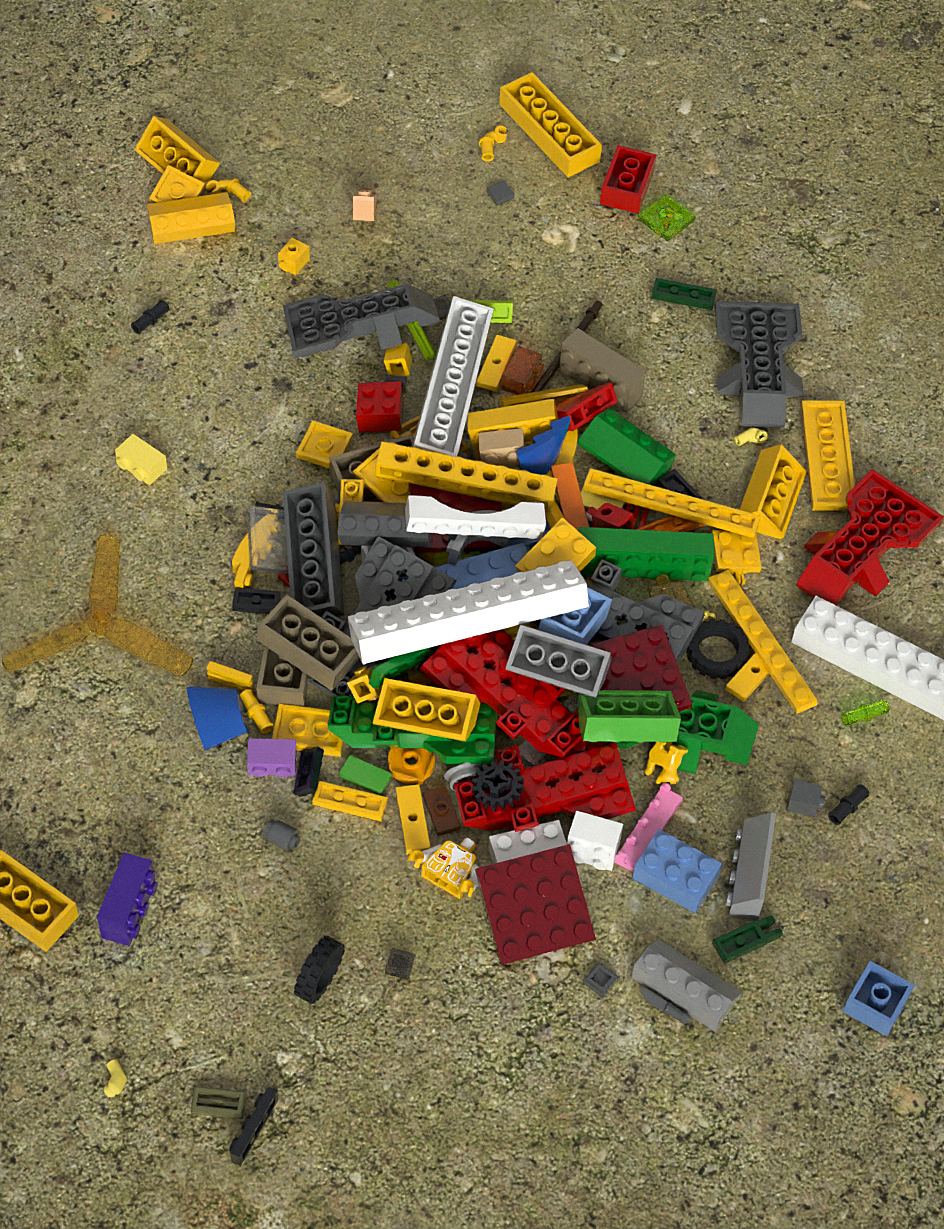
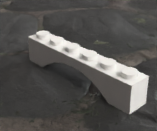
M408 495L405 508L406 531L542 539L546 527L544 503L521 502L501 512L475 514L452 509L432 497Z

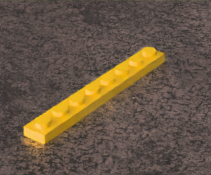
M591 468L583 487L584 491L752 538L755 536L760 521V515Z
M725 570L709 577V585L738 628L744 631L743 634L747 636L748 643L754 652L757 653L795 713L798 714L816 706V697L731 572Z

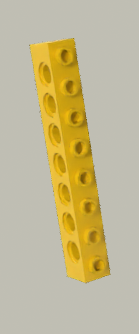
M381 442L375 476L517 505L521 502L544 503L545 512H551L558 479L549 475L530 473L526 470H515L502 465L487 464L483 461H472L460 456L453 457L436 451L430 452L420 450L417 447L401 446L394 442Z

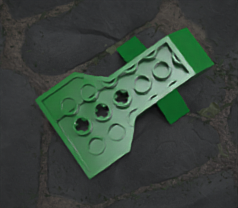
M696 690L690 696L692 708L679 712L681 721L677 742L673 743L677 744V747L678 745L684 746L688 749V752L683 755L677 770L696 774L702 750L725 755V760L748 765L759 724L737 706L719 703L718 694ZM621 741L616 743L617 747L628 749L639 742Z
M342 695L332 697L328 730L353 748H424L430 753L433 751L438 754L440 760L445 764H463L466 762L470 764H491V761L494 760L498 713L487 703L480 704L475 727L465 742L375 725L373 720L378 704H357L354 696Z

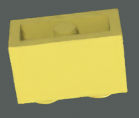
M132 434L115 449L118 466L123 470L127 469L139 481L143 480L148 485H151L167 470L166 456L135 434Z

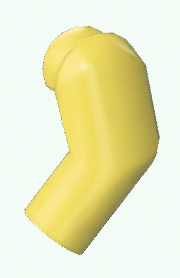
M749 428L735 436L734 441L738 446L748 441L761 444L767 440L768 434L764 430Z

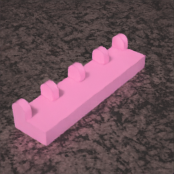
M667 783L661 785L657 795L651 800L649 807L638 820V824L627 837L621 850L616 854L615 863L634 872L635 864L657 830L663 831L683 799L682 796L670 791V785Z

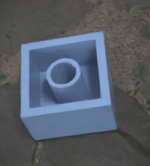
M869 961L847 999L843 1012L888 1037L915 985Z

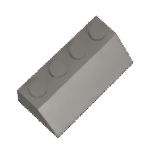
M520 625L505 670L596 698L604 683L612 658L610 652Z
M771 812L744 819L743 827L737 828L735 842H740L739 849H734L732 863H736V870H731L729 884L733 885V891H728L726 906H730L729 916L756 921L759 919L765 897L776 813Z
M659 939L646 948L633 968L632 979L666 1001L671 1002L674 1006L688 1013V1015L714 1032L717 1031L742 995L741 991Z

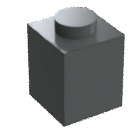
M795 779L787 811L815 818L817 809L822 810L825 800V796L821 795L823 786Z

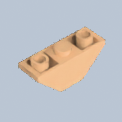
M360 190L353 196V220H375L377 194H372L373 190Z

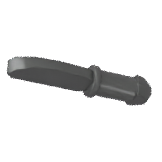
M641 989L644 999L652 1006L664 1011L665 1014H669L682 1024L690 1022L688 1013L681 1011L673 1006L671 1002L668 1003L648 989Z

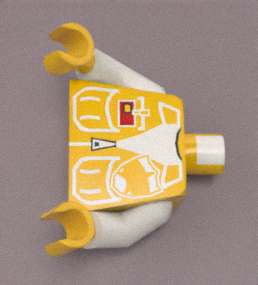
M464 838L460 845L452 841H446L443 845L439 844L424 851L412 849L407 858L408 862L410 860L415 861V868H419L422 864L421 877L459 899L462 898L464 892H467L468 897L471 898L473 891L479 886L475 869L479 868L476 865L477 857L472 854L476 844L469 838Z

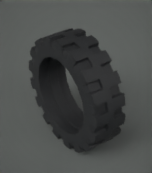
M709 619L706 623L703 621L687 647L688 661L692 662L694 670L700 671L699 674L703 676L708 675L711 679H716V677L726 679L727 676L733 677L747 661L749 651L748 638L744 636V631L741 628H737L733 622L728 623L724 619L719 621ZM708 637H723L735 646L737 652L730 660L724 662L713 661L701 653L699 644Z
M329 936L321 938L318 945L313 947L312 953H309L306 963L303 964L300 970L301 973L298 975L297 983L294 986V994L311 1004L318 1001L338 971V966L341 964L342 956L345 952V945Z

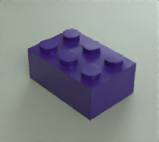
M123 853L97 915L102 939L130 946L132 939L137 938L140 931L139 922L141 917L146 916L149 909L148 900L150 895H155L158 882L155 881L156 871L153 870L152 860Z

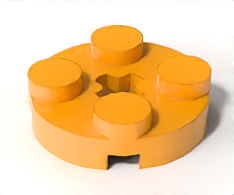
M391 748L388 754L389 772L392 773L393 778L402 783L421 785L434 771L435 756L433 752L430 753L424 748ZM413 757L416 764L409 765L405 760H410Z

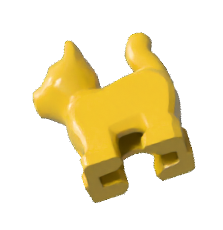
M656 742L649 752L647 768L644 773L649 776L654 772L655 765H660L663 767V770L656 779V784H676L679 781L677 768L681 764L683 755L688 752L687 748L682 745H678V747L671 745L673 742Z

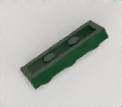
M656 278L651 299L713 310L717 289Z

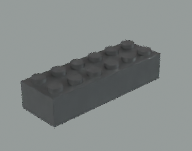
M325 482L283 491L290 597L321 618L326 611L336 617L343 616L344 605L334 492Z

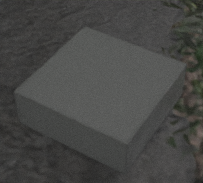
M505 181L487 187V194L496 206L514 199V193Z
M598 962L586 976L583 984L603 998L618 981V976Z

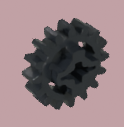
M493 760L490 767L483 764V771L477 770L475 772L477 778L472 779L474 786L472 791L473 795H476L477 803L482 802L484 809L490 805L494 812L497 807H501V810L505 811V805L507 804L510 807H514L513 800L520 801L519 793H524L525 791L523 784H525L519 768L514 769L513 763L505 766L504 760H501L499 765H496Z

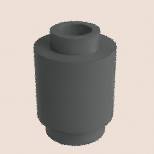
M270 820L263 833V837L267 838L268 842L288 852L291 849H296L301 840L298 829L280 820Z

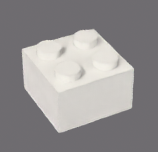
M576 811L567 845L570 844L575 863H586L593 865L599 870L607 869L612 871L620 846L623 824Z

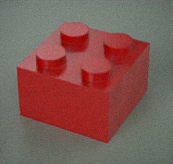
M401 381L358 383L356 420L359 433L402 431L404 396Z

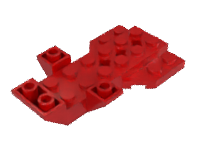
M873 469L846 495L845 499L850 521L840 531L817 532L804 545V548L813 553L814 556L796 582V586L813 598L818 596L837 606L845 598L846 592L858 580L859 586L876 597L889 584V579L879 559L890 548L919 547L943 522V515Z
M504 629L442 644L438 651L422 664L420 669L441 689L476 695L481 703H487L501 716L496 721V724L512 739L521 735L539 752L563 758L582 739L579 729V713L577 711L573 714L570 713L557 700L566 690L565 688L543 681L538 683L533 678L505 670L515 640Z
M581 739L563 758L556 756L554 761L526 769L524 768L518 745L495 751L498 765L501 760H504L505 766L513 763L514 769L519 768L525 783L523 784L524 793H519L521 800H513L514 807H510L508 804L505 805V811H502L501 807H497L494 812L490 805L484 809L482 802L477 803L476 795H473L472 787H474L472 779L454 784L463 825L488 831H495L513 825L515 832L539 826V817L560 811L568 815L570 813L575 815L576 811L604 819L636 811L617 743L612 741L589 742Z

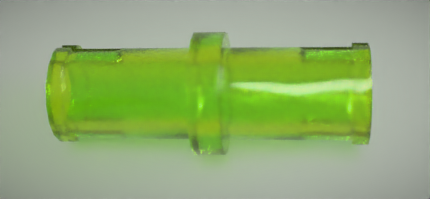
M885 699L868 705L864 703L859 705V708L842 712L841 718L845 726L861 721L868 722L873 717L889 713V705Z

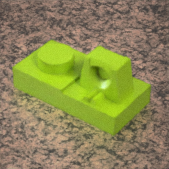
M471 300V302L493 308L490 323H512L513 301Z

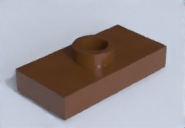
M446 786L423 792V799L437 836L460 830L461 825Z

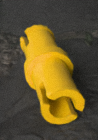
M247 689L243 691L240 697L248 711V717L254 720L261 734L270 732L274 725L265 713L264 705L258 702L252 690Z

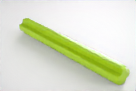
M395 279L387 283L388 289L400 286ZM418 320L407 324L427 361L435 359L436 352L423 327H419Z

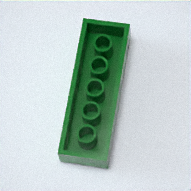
M578 527V532L596 547V556L580 571L582 576L593 575L601 560L622 568L620 577L649 578L652 580L671 579L674 581L693 580L701 582L708 581L714 559V534Z

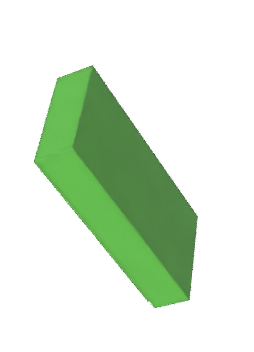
M349 755L339 772V777L382 796L392 779V773Z

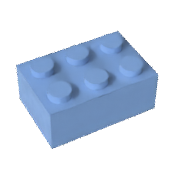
M658 829L635 864L632 879L696 914L719 878L722 863Z

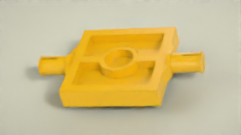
M712 530V534H714L716 572L729 570L731 574L735 575V579L740 586L745 585L744 574L760 572L762 568L756 533L754 538L727 530Z

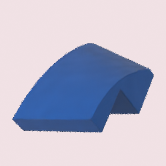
M569 415L551 422V430L534 436V444L515 451L520 470H526L539 475H546L551 470V466H554L559 457L571 421Z
M187 687L192 715L204 750L211 749L249 732L242 714L246 710L237 689Z

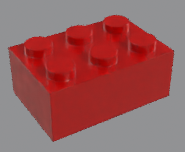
M617 145L601 188L600 204L639 214L655 170L656 154Z

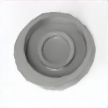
M466 762L447 770L444 778L449 782L450 789L455 791V783L476 778L475 772L477 770L482 772L483 764H470Z

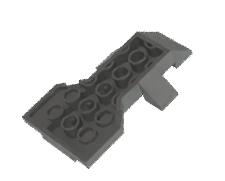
M410 284L400 285L348 300L339 299L336 301L332 300L330 296L322 294L283 305L295 358L306 357L320 351H328L331 348L337 347L342 341L361 335H368L376 331L382 350L394 348L402 344L398 325L409 324L418 320L419 327L440 322L433 296Z
M716 301L717 337L738 353V364L717 376L718 394H741V426L785 428L786 397H803L804 394L802 378L785 365L783 361V352L801 340L802 328L799 304Z
M378 536L355 574L361 602L353 615L358 612L375 610L382 606L399 604L406 600L411 601L423 598L426 595L446 592L453 588L456 580L399 546L393 545ZM406 573L408 576L406 581L400 578L402 574ZM393 592L397 596L394 601L388 598ZM327 611L324 613L322 619L351 637L349 622L346 623ZM359 658V661L332 691L312 677L309 682L332 696H353L347 682L355 675L354 671L363 666L370 668L378 663H385L390 658L362 664Z
M601 560L591 577L592 582L584 578L588 588L612 599L607 618L594 637L604 641L642 629L663 625L678 665L700 626L705 613L666 594L635 602L615 593L622 568ZM626 620V624H618L619 621Z

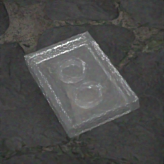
M249 506L247 509L250 570L289 574L284 510Z

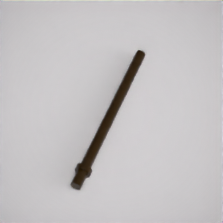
M595 301L593 306L586 310V315L577 328L585 331L591 321L598 317V312L603 306L600 301ZM561 350L530 393L544 389L560 366Z

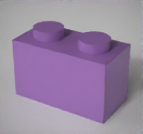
M248 739V775L263 777L265 775H277L278 777L296 776V739Z

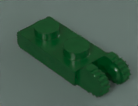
M769 916L759 921H752L715 938L712 944L725 964L779 939L783 932L780 928H777L766 934L763 933L762 930L775 923L774 917Z

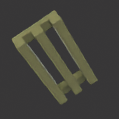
M195 1086L190 1110L191 1114L242 1119L246 1092ZM199 1095L231 1098L239 1099V1102L223 1101L219 1099H204L198 1097ZM197 1105L215 1106V1107H224V1108H233V1109H237V1110L222 1109V1108H213V1107H204V1106H197Z

